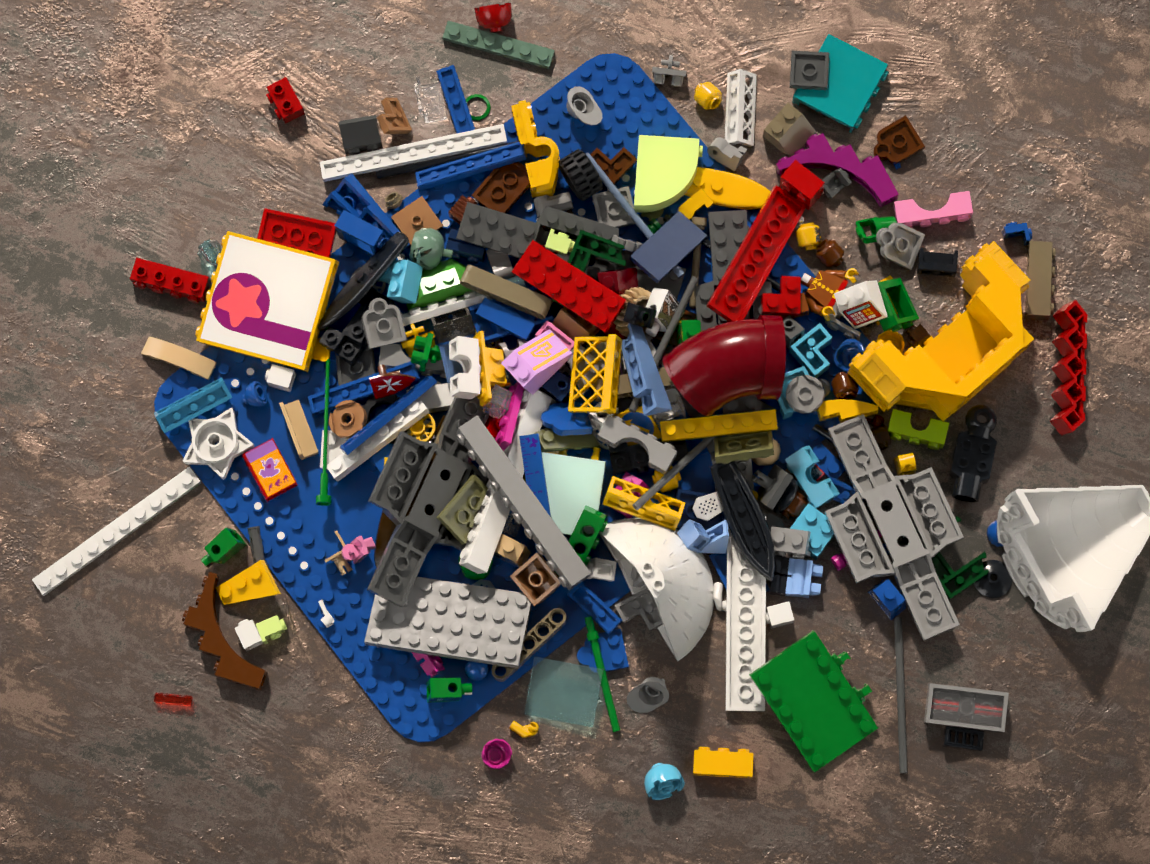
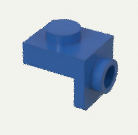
M1011 222L1006 224L1002 230L1003 239L1022 236L1024 246H1027L1030 239H1032L1031 228L1027 227V223L1017 224V222Z

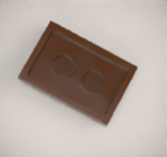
M515 162L495 168L471 195L472 198L483 207L507 213L531 186L526 167L520 162Z

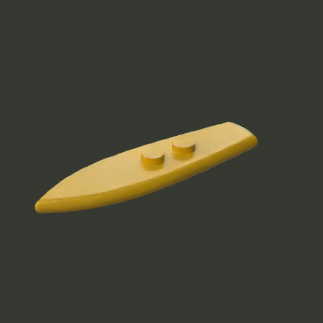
M697 167L693 183L684 195L691 197L702 188L715 205L750 210L761 209L771 191L763 185L737 174Z

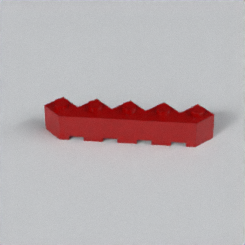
M1077 300L1063 305L1052 315L1064 330L1052 341L1063 356L1051 368L1062 384L1050 394L1062 409L1050 420L1061 436L1073 432L1085 421V413L1083 412L1084 402L1086 401L1084 376L1086 375L1087 361L1085 360V349H1087L1085 323H1087L1088 315Z

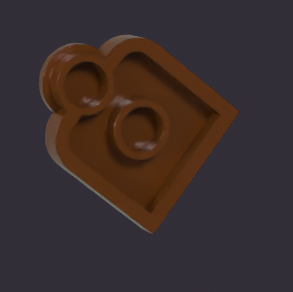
M905 115L878 132V144L875 145L873 152L874 156L878 155L880 161L888 160L893 164H898L925 149V145Z

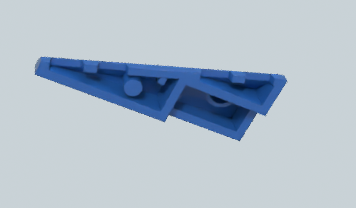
M353 174L345 177L323 202L325 207H331L339 215L345 210L383 230L387 241L396 232H400Z

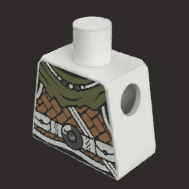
M653 288L646 307L657 310L652 329L647 328L645 331L652 337H655L658 331L666 332L679 305V302L669 290Z

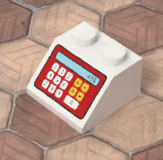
M877 280L864 281L834 293L839 312L854 329L888 317Z

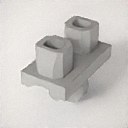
M669 55V60H661V65H666L668 68H652L654 83L664 84L665 74L673 75L671 85L682 86L687 73L684 70L672 69V66H680L679 61H673V55Z

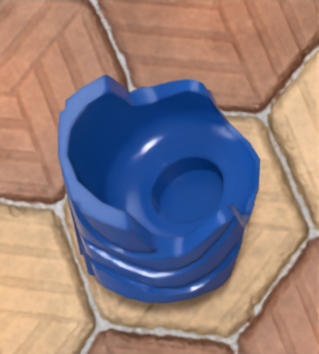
M852 338L843 341L834 355L836 366L848 372L851 360L858 353L863 355L865 351L863 344L857 339Z

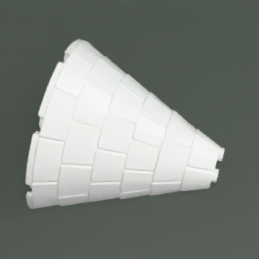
M1143 485L1018 488L1004 499L1006 502L1000 507L997 517L998 543L1004 546L1005 553L1002 555V558L1011 578L1024 597L1029 596L1035 602L1034 608L1052 623L1064 629L1075 628L1076 632H1087L1095 629L1102 612H1105L1125 574H1128L1135 559L1150 536V497L1148 491Z
M641 518L621 519L607 523L603 533L599 531L600 537L616 562L625 557L641 576L655 600L663 625L657 629L678 662L696 646L706 632L711 620L714 607V586L707 561L702 553L687 549L677 534L679 531L677 529L674 531Z

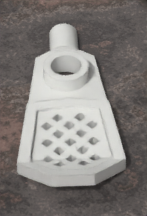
M717 492L696 498L692 508L696 518L705 521L710 520L723 511Z

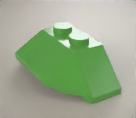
M451 258L441 261L437 267L431 270H423L416 303H406L408 311L415 307H426L429 303H439L449 297H458L468 291H473L459 283L466 266Z

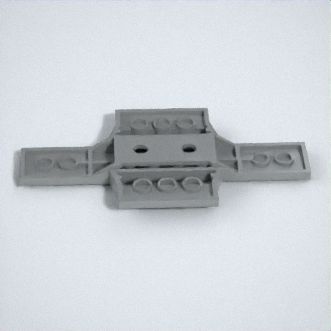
M864 414L828 428L830 437L856 493L845 503L825 511V515L855 582L859 583L871 577L894 576L923 641L958 627L960 624L936 574L932 558L945 546L962 540L964 536L932 467L913 475L893 476ZM862 499H865L892 557L893 564H891ZM884 501H889L892 504V509L888 512L881 508V504ZM900 536L906 537L908 545L905 547L899 546L897 539Z

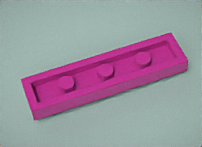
M519 382L514 386L511 385L507 391L508 400L504 404V416L499 423L501 428L495 439L503 451L512 442L524 388Z

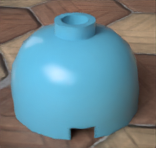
M662 763L653 765L646 774L644 781L646 793L649 798L650 796L652 797V800L669 798L673 796L670 792L676 789L679 792L685 785L680 771L675 766Z

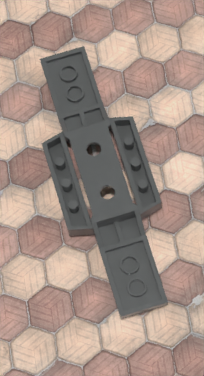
M467 202L456 239L520 259L532 240L545 247L550 232L545 231L543 227L574 237H578L580 230L608 240H612L613 235L619 237V228L547 206L535 223ZM622 250V260H626V267L593 257L595 259L594 265L588 266L585 274L598 281V271L637 268L639 287L651 293L653 288L669 290L676 300L684 276L678 278L672 270L657 284L629 260L633 252ZM568 252L567 256L558 253L556 255L568 262L571 252ZM680 267L682 271L685 273L686 268Z
M746 210L708 212L712 281L698 285L694 289L696 320L701 322V331L717 325L716 313L709 309L707 304L748 233ZM764 282L752 304L753 319H758L760 315H773L761 314V295L763 293L772 294L771 282ZM750 309L744 320L750 319ZM717 314L718 325L728 322ZM756 395L735 399L722 407L723 415L762 411L761 399H757Z

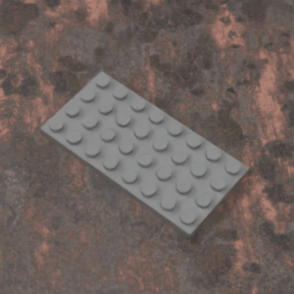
M416 577L403 607H399L375 594L364 643L369 646L519 669L532 603L521 592Z

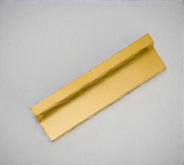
M612 476L602 503L603 505L665 528L676 530L685 502L657 492L652 498L657 499L660 502L659 504L653 503L650 499L639 510H635L632 505L640 497L634 496L632 492H638L642 496L649 489ZM614 484L622 486L624 490L620 491L613 488ZM669 505L679 507V511L670 509Z

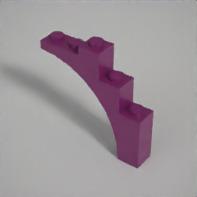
M823 133L810 136L808 141H806V150L802 148L789 158L787 156L781 158L776 164L775 170L779 176L788 169L794 160H797L804 167L832 171L841 168L848 173L851 179L862 185L874 197L880 208L898 199L899 194L878 155L873 158L869 156L860 163L851 144L846 147L841 145L833 152Z

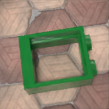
M901 278L878 282L888 316L879 320L883 331L892 330V332H896L902 328L906 330L914 326L913 322L918 320L919 317ZM887 293L889 294V296H890V298H891V300H892V302H893V304H894V307H895V309H896V311H897V313H898L900 319H898V316H897V314H896V312H895V310H894V308H893V305H892V303H891V301H890V299H889Z

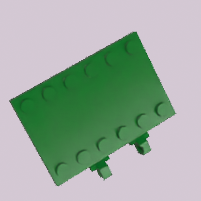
M813 630L750 673L749 676L811 770L815 773L874 732L878 727L862 704L866 701L864 697L872 692L869 685L865 683L861 689L851 687L841 672L843 670L841 665L844 664L845 660L851 659L848 653L844 651L838 656L835 653L830 655Z

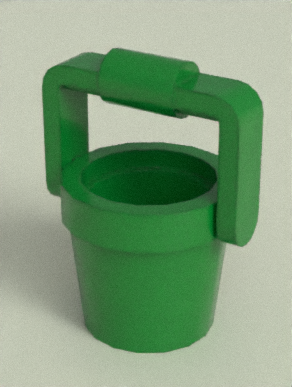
M894 216L856 221L855 231L863 243L877 242L876 234L881 228H888L892 223H897ZM870 226L872 236L866 237L862 227Z

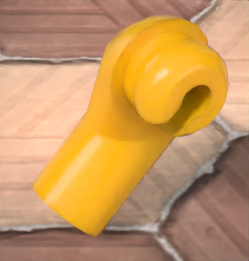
M513 721L509 729L522 738L535 736L538 733L539 726L536 722L522 726Z

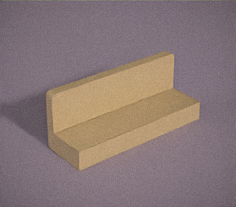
M296 400L286 405L283 402L279 403L300 459L303 460L319 454L300 401Z

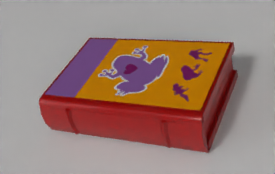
M273 438L242 454L246 467L249 468L260 489V493H262L266 501H270L298 486Z

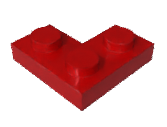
M781 276L780 294L763 293L761 295V314L799 316L801 311V277Z

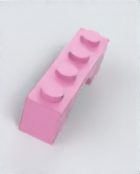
M969 191L951 193L947 204L935 211L920 208L913 199L895 201L893 204L894 217L897 223H902L910 228L918 225L920 227H928L932 223L944 225L953 220L964 222L969 220L973 214Z

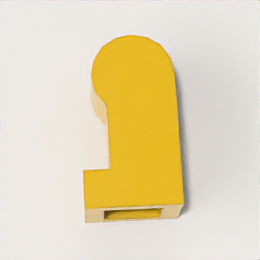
M701 188L678 208V211L691 220L695 216V212L704 205L710 208L714 205V202Z
M913 453L899 455L893 459L897 476L915 474L917 469Z

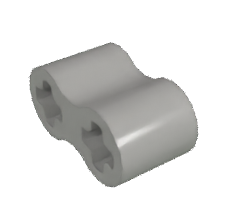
M490 249L486 250L494 275L506 280L515 278L507 254Z

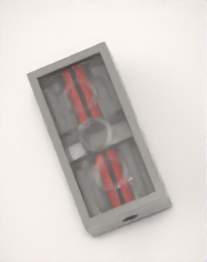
M928 683L924 722L1005 732L1009 693Z

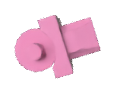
M359 536L350 544L345 545L341 553L345 560L353 561L356 564L366 557L371 550L375 549L376 546L372 537L363 540V537Z

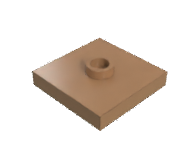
M423 196L391 216L398 229L408 237L410 245L416 231L422 228H433L439 231L444 227Z

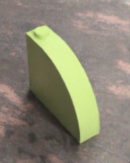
M639 135L634 210L637 213L653 212L666 208L678 201L688 191L697 172L698 157H702L703 146H699V139Z

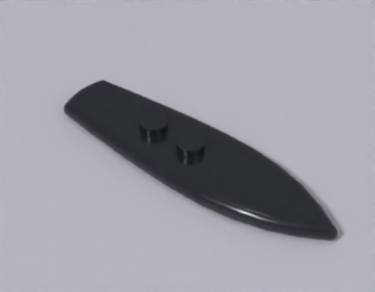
M396 232L346 283L321 319L318 326L320 331L341 319L370 291L408 245L409 239L406 234Z
M731 461L727 464L715 463L710 467L733 538L751 566L769 581H772L775 571V551L765 516L736 462Z

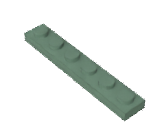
M452 21L447 22L442 37L445 41L550 69L555 54L553 49Z

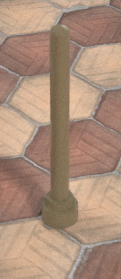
M692 217V222L699 229L704 230L707 226V218ZM701 244L693 250L691 278L694 276L699 279ZM694 291L689 300V307L692 309L695 308Z

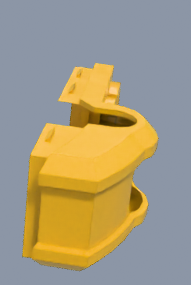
M526 100L519 101L518 104L511 107L520 144H524L526 154L529 153L536 158L548 156L546 159L525 164L531 185L532 198L544 195L554 196L558 180L559 149L552 139L537 137L530 102L526 103Z

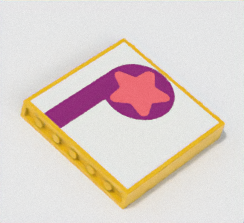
M227 231V234L222 238V251L216 259V264H218L216 272L214 271L211 277V290H208L206 294V308H203L201 312L202 322L197 327L195 333L196 341L308 372L320 332L318 326L326 311L339 262L332 258Z

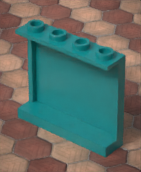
M828 34L818 51L829 53L827 90L797 89L793 95L792 102L798 106L802 103L849 127V132L852 133L854 128H859L863 120L860 118L863 112H868L872 104L869 102L872 96H877L880 90L878 85L881 81L884 82L889 74L887 71L888 64Z

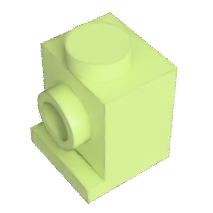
M551 229L545 248L567 256L568 252H572L575 242L569 239V235L561 232L554 234L555 230Z
M277 615L256 624L264 644H268L267 639L275 640L280 638L281 634L285 632L284 630H287L284 619L280 620Z

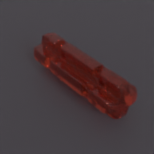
M156 692L154 702L192 706L193 697L190 695L182 696L180 694Z

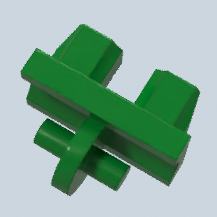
M428 333L427 338L416 336L413 348L424 351L413 350L410 362L420 365L419 371L425 372L428 358L431 363L442 360L439 346L434 345L431 348L434 335L432 333Z

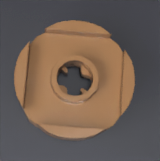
M352 400L338 403L333 414L331 413L329 416L331 430L342 439H350L365 427L367 423L365 409L359 403ZM347 416L352 418L349 423L344 422Z

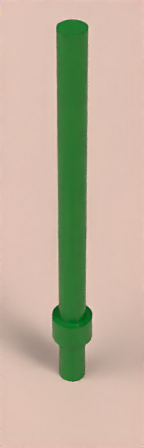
M592 616L584 618L588 631L586 635L591 643L612 731H619L620 726L598 643V631H595Z

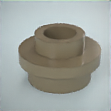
M397 192L389 194L385 198L386 207L388 209L400 207L403 197Z

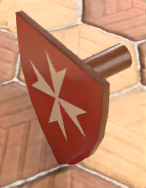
M385 365L378 366V376L369 377L375 399L395 394L408 387L416 379V377L401 374L400 370L387 373Z

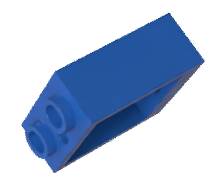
M343 210L334 225L340 239L372 256L387 242L383 230Z

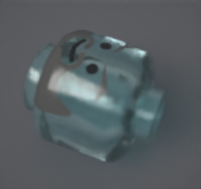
M208 239L198 247L197 255L205 266L210 267L214 265L216 268L218 265L216 264V259L223 247L217 240L211 241V239Z

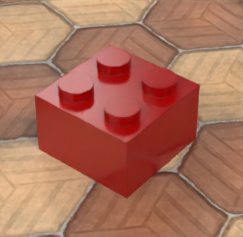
M794 160L782 174L779 187L805 205L806 209L809 210L823 194L825 182L797 160Z

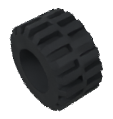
M580 149L575 150L558 161L565 181L580 200L584 201L603 189V184L597 170L587 155Z

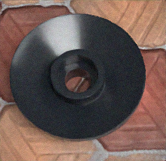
M794 478L791 480L773 509L775 513H781L790 505L798 489L797 480Z
M998 560L984 561V570L989 569V573L974 583L975 588L981 595L987 598H999L1005 595L1012 585V578L1006 565ZM991 575H996V576H997V580H996V581H992V580L990 579V576H991Z

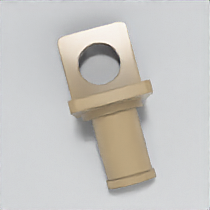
M335 531V534L337 535L339 541L341 542L342 546L344 547V546H345L344 541L342 540V538H341V536L339 535L338 531ZM341 550L324 561L325 563L330 560L334 561L343 576L346 574L343 566H345L348 572L353 569L347 560L343 558Z

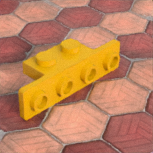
M478 331L473 337L478 339L480 346L479 364L481 371L479 375L481 391L477 397L480 406H485L492 399L490 385L504 387L507 384L505 367L501 364L504 361L503 349L485 347L484 332Z

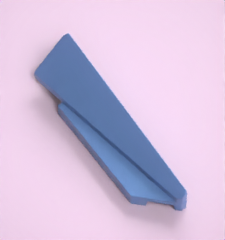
M629 323V335L627 340L622 342V353L633 396L641 398L644 416L670 411L672 406L641 326Z

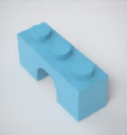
M810 445L802 447L785 459L788 470L794 473L798 486L806 492L809 503L815 508L825 505L840 495L830 478L821 482L813 479L811 475L812 467L820 461Z

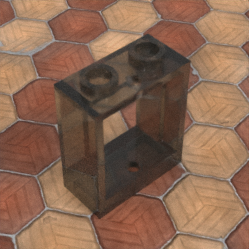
M468 307L431 318L439 344L450 341L457 336L464 337L476 333Z

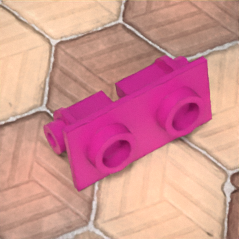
M411 652L417 661L424 658L425 661L420 666L427 676L430 675L433 678L438 674L437 672L445 670L439 656Z

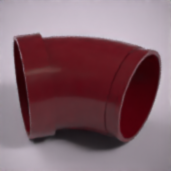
M760 315L758 319L732 321L703 330L686 339L663 357L665 370L682 396L698 412L708 417L727 403L745 396L756 395L757 399L778 400L783 389L786 364V339L783 319L781 316Z

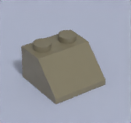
M787 103L764 129L763 137L786 156L791 157L796 151L804 147L808 138L814 135L816 131L800 111L790 103Z

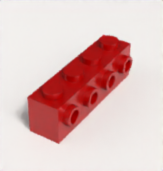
M137 257L130 276L131 282L137 288H152L153 292L159 294L167 292L170 293V296L179 299L181 296L186 297L193 303L205 302L206 294L211 284L209 276Z

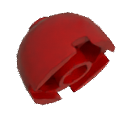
M511 3L474 8L479 25L485 29H490L491 32L502 31L501 27L508 25L512 17Z

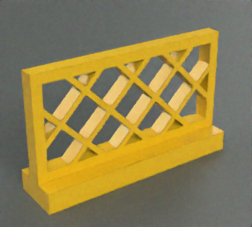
M616 334L599 337H575L568 412L616 414L622 339ZM580 342H588L590 347L582 354L579 350ZM607 342L606 349L602 353L595 348L599 343ZM594 349L598 356L590 363L586 356ZM584 359L589 365L580 372L578 364ZM603 359L605 367L598 371L594 365ZM593 368L597 374L588 381L584 375ZM601 377L603 386L597 391L592 384ZM583 378L587 384L579 391L576 388V382ZM591 387L595 393L587 400L583 393ZM581 396L585 403L581 407L574 408L575 400ZM599 396L602 399L601 407H593L591 402Z

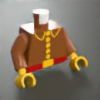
M851 268L848 271L820 270L815 278L805 273L801 278V284L808 287L805 297L811 312L824 316L826 321H830L829 314L835 315L832 308L836 302L834 293L846 289L848 279L852 283L857 281L853 277L854 275H859L856 269Z

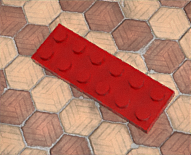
M534 240L531 241L512 270V273L605 333H607L627 303L626 299Z

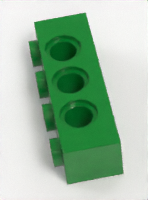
M585 505L568 541L586 567L591 559V556L588 555L591 548L595 550L600 540L596 537L599 531L603 533L608 523L604 521L607 516L606 514ZM584 527H592L594 533L587 534L584 531ZM582 543L586 550L579 551L576 548V544Z

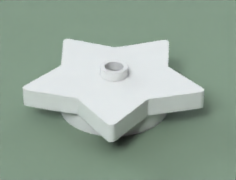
M233 408L226 410L216 418L207 420L193 418L189 420L192 443L183 458V462L190 465H208L224 480L234 458L254 448V444L238 432Z

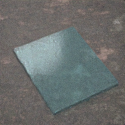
M534 657L524 714L593 727L597 703L600 699L599 692L604 669Z

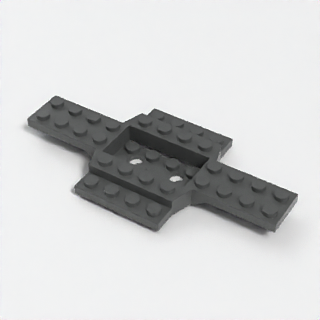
M477 396L473 399L454 397L434 443L417 440L403 431L399 433L368 502L383 509V513L396 525L368 586V591L399 607H403L424 559L433 544L452 546L460 551L465 548L466 544H461L436 517L472 475H476L487 487L489 478L483 476L471 462L472 459L468 455V449L465 445L460 444L456 437V432L460 426L477 415L485 425L491 413L487 409L492 410L493 408L491 401L485 406H480ZM435 453L436 456L424 480L420 492L415 500V503L410 511L409 516H406V513L411 505V502L430 463V460L433 454ZM442 470H447L450 474L447 481L442 480L440 477ZM427 504L432 505L434 508V513L431 516L425 513L424 509Z

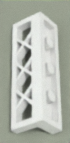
M742 69L727 73L725 140L731 145L742 144L752 147L754 146L757 74ZM745 77L750 78L749 87L745 82ZM745 95H747V97L749 98V104H748V105H747V103H746L745 100H744V99H745ZM745 112L748 116V122L744 119ZM744 130L748 135L747 140L743 139Z

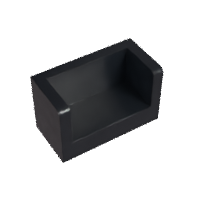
M920 247L917 274L955 277L957 273L958 250H954L953 254L925 252L924 248Z

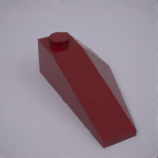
M637 268L598 271L599 283L618 295L625 294V290H630L631 287H639ZM614 323L611 325L607 333H605V336H609V334H616L622 340L627 339V337L622 336L619 333V331L615 329L616 325Z

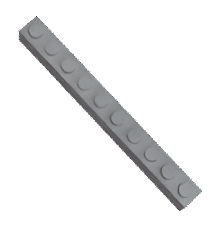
M478 415L460 426L456 432L458 441L461 445L467 447L468 455L473 461H477L483 476H487L490 479L491 487L495 492L500 493L503 504L507 508L510 507L514 513L515 521L523 525L526 536L530 540L533 539L538 553L544 555L548 560L547 565L552 571H556L561 585L570 590L587 579L591 574Z

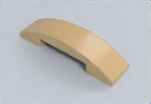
M148 337L141 352L144 356L157 361H164L207 380L210 379L217 364L215 361L191 350L153 337Z

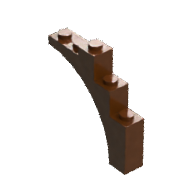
M209 572L202 582V587H204L202 594H199L196 599L197 608L189 606V609L184 611L182 617L183 625L204 633V636L201 635L198 641L199 650L202 653L220 658V661H216L213 670L217 678L262 691L267 676L266 670L254 666L241 658L230 647L222 634L215 608L216 587L219 576L216 573Z

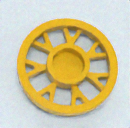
M428 413L424 418L407 429L411 430V433L408 435L417 436V440L429 442L436 432V423L433 417ZM429 418L431 421L425 425L424 421ZM426 428H432V431L426 432ZM423 434H425V436H426L427 438H425L424 440H421V439H420V436H422Z

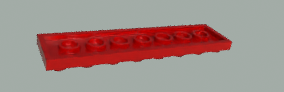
M777 185L772 188L707 304L709 309L728 322L744 320L806 209L805 205Z

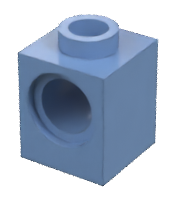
M690 519L677 532L687 549L700 553L711 541L703 526Z

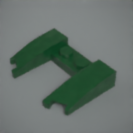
M580 230L568 263L584 273L592 256L626 267V260H622V250L625 249V246ZM552 299L554 303L563 306L562 304Z
M956 516L955 519L959 523L961 519ZM903 537V541L908 545V539ZM985 551L956 572L952 570L940 552L932 558L936 574L949 601L989 573V569L984 570L982 559L987 558Z

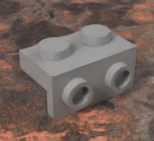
M771 527L775 555L785 557L786 553L793 554L792 557L804 559V556H810L811 552L808 551L811 532Z

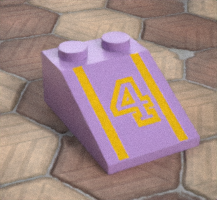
M549 329L516 348L501 364L523 388L533 395L574 354Z

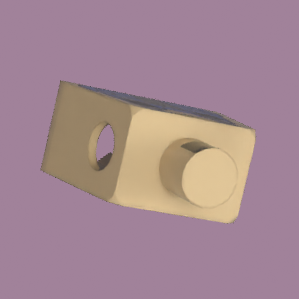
M501 534L493 556L520 568L528 560L531 552L522 543Z

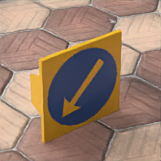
M638 406L636 413L629 411V408H627L624 412L615 414V416L623 419V423L628 426L632 424L640 428V432L645 435L649 433L658 439L661 438V432L652 415L644 416L642 406ZM627 442L628 446L638 444L635 442Z

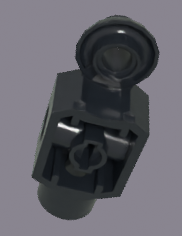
M976 405L968 410L965 416L968 431L959 433L956 439L949 475L955 479L952 497L957 500L978 502L982 484H986L990 479L997 441L989 434L996 427L997 416L986 405ZM983 415L987 421L981 423L977 420V416Z

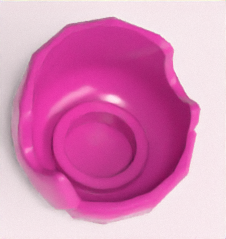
M493 739L484 745L481 757L484 764L489 768L500 769L509 763L512 749L505 740Z

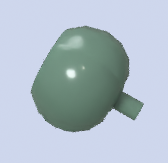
M422 228L416 231L413 236L410 261L423 267V270H431L438 266L442 256L452 258L453 250L444 249L445 242L438 230Z

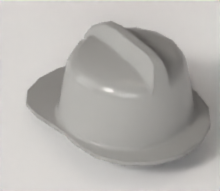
M580 86L571 88L567 95L566 108L568 113L585 124H599L603 118L602 111L590 92Z
M657 677L646 678L640 685L628 693L626 698L628 706L635 712L648 713L665 704L669 699V691L666 688L665 679Z

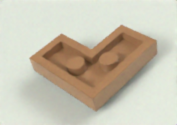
M398 98L383 99L381 103L385 114L377 117L383 133L408 134L411 132L412 128Z

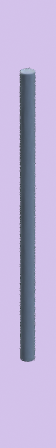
M586 153L597 170L601 181L647 239H649L653 235L651 230L593 157ZM679 265L673 269L678 278H682L685 275Z

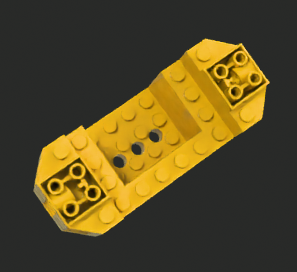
M995 241L990 245L988 243L984 244L978 250L979 252L975 255L976 257L972 255L961 267L963 271L960 276L964 280L962 287L972 298L965 307L967 310L962 314L958 312L951 319L953 322L950 325L944 324L937 331L939 334L935 338L931 336L923 343L925 345L923 348L920 345L916 348L911 346L903 356L890 340L884 343L880 339L878 342L872 341L866 347L863 355L858 353L851 360L852 362L849 364L850 369L847 373L883 412L889 410L895 404L933 410L944 422L1003 372L1034 340L1023 327L1021 294L1029 288L1031 280Z

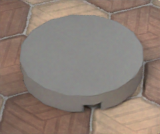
M803 375L795 377L786 389V400L794 411L802 414L811 413L822 405L824 389L821 382L813 376Z

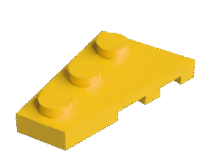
M264 560L258 561L216 587L224 605L281 594Z

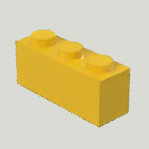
M698 747V750H694L693 775L752 779L754 753H749V749H738V752H730L729 748H718V751H710V747Z

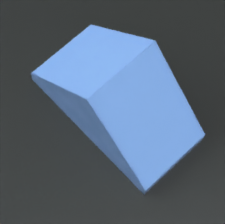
M724 520L705 530L711 541L700 553L726 554L729 531L727 520Z

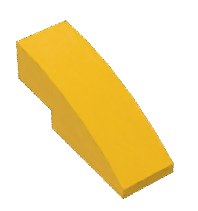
M838 399L823 401L822 405L817 409L819 421L839 417L840 423H843L862 414L865 417L875 415L879 409L877 405L867 402Z

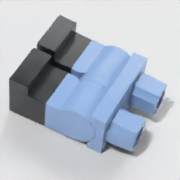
M775 555L774 579L771 581L770 595L809 598V595H820L821 584L811 583V576L822 577L823 566L813 564L812 560L793 559Z

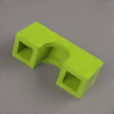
M896 409L892 410L887 430L891 439L899 441L901 439L909 440V443L914 445L926 444L928 448L934 450L943 448L949 422L930 418L928 427L925 430L919 431L911 426L910 419L912 413Z

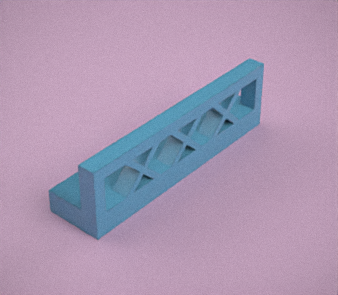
M221 377L154 412V415L161 429L166 433L231 399L232 396Z

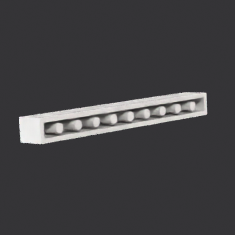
M524 390L512 442L503 451L522 478L524 475V465L519 436L531 435L540 431L542 427L541 415L543 412L548 411L552 400L551 397L538 390L533 395ZM490 479L487 482L488 490L480 510L473 520L475 522L472 530L467 535L468 541L460 554L459 565L477 574L487 573L511 510L510 507L507 508L503 504L500 493L493 490L490 485Z

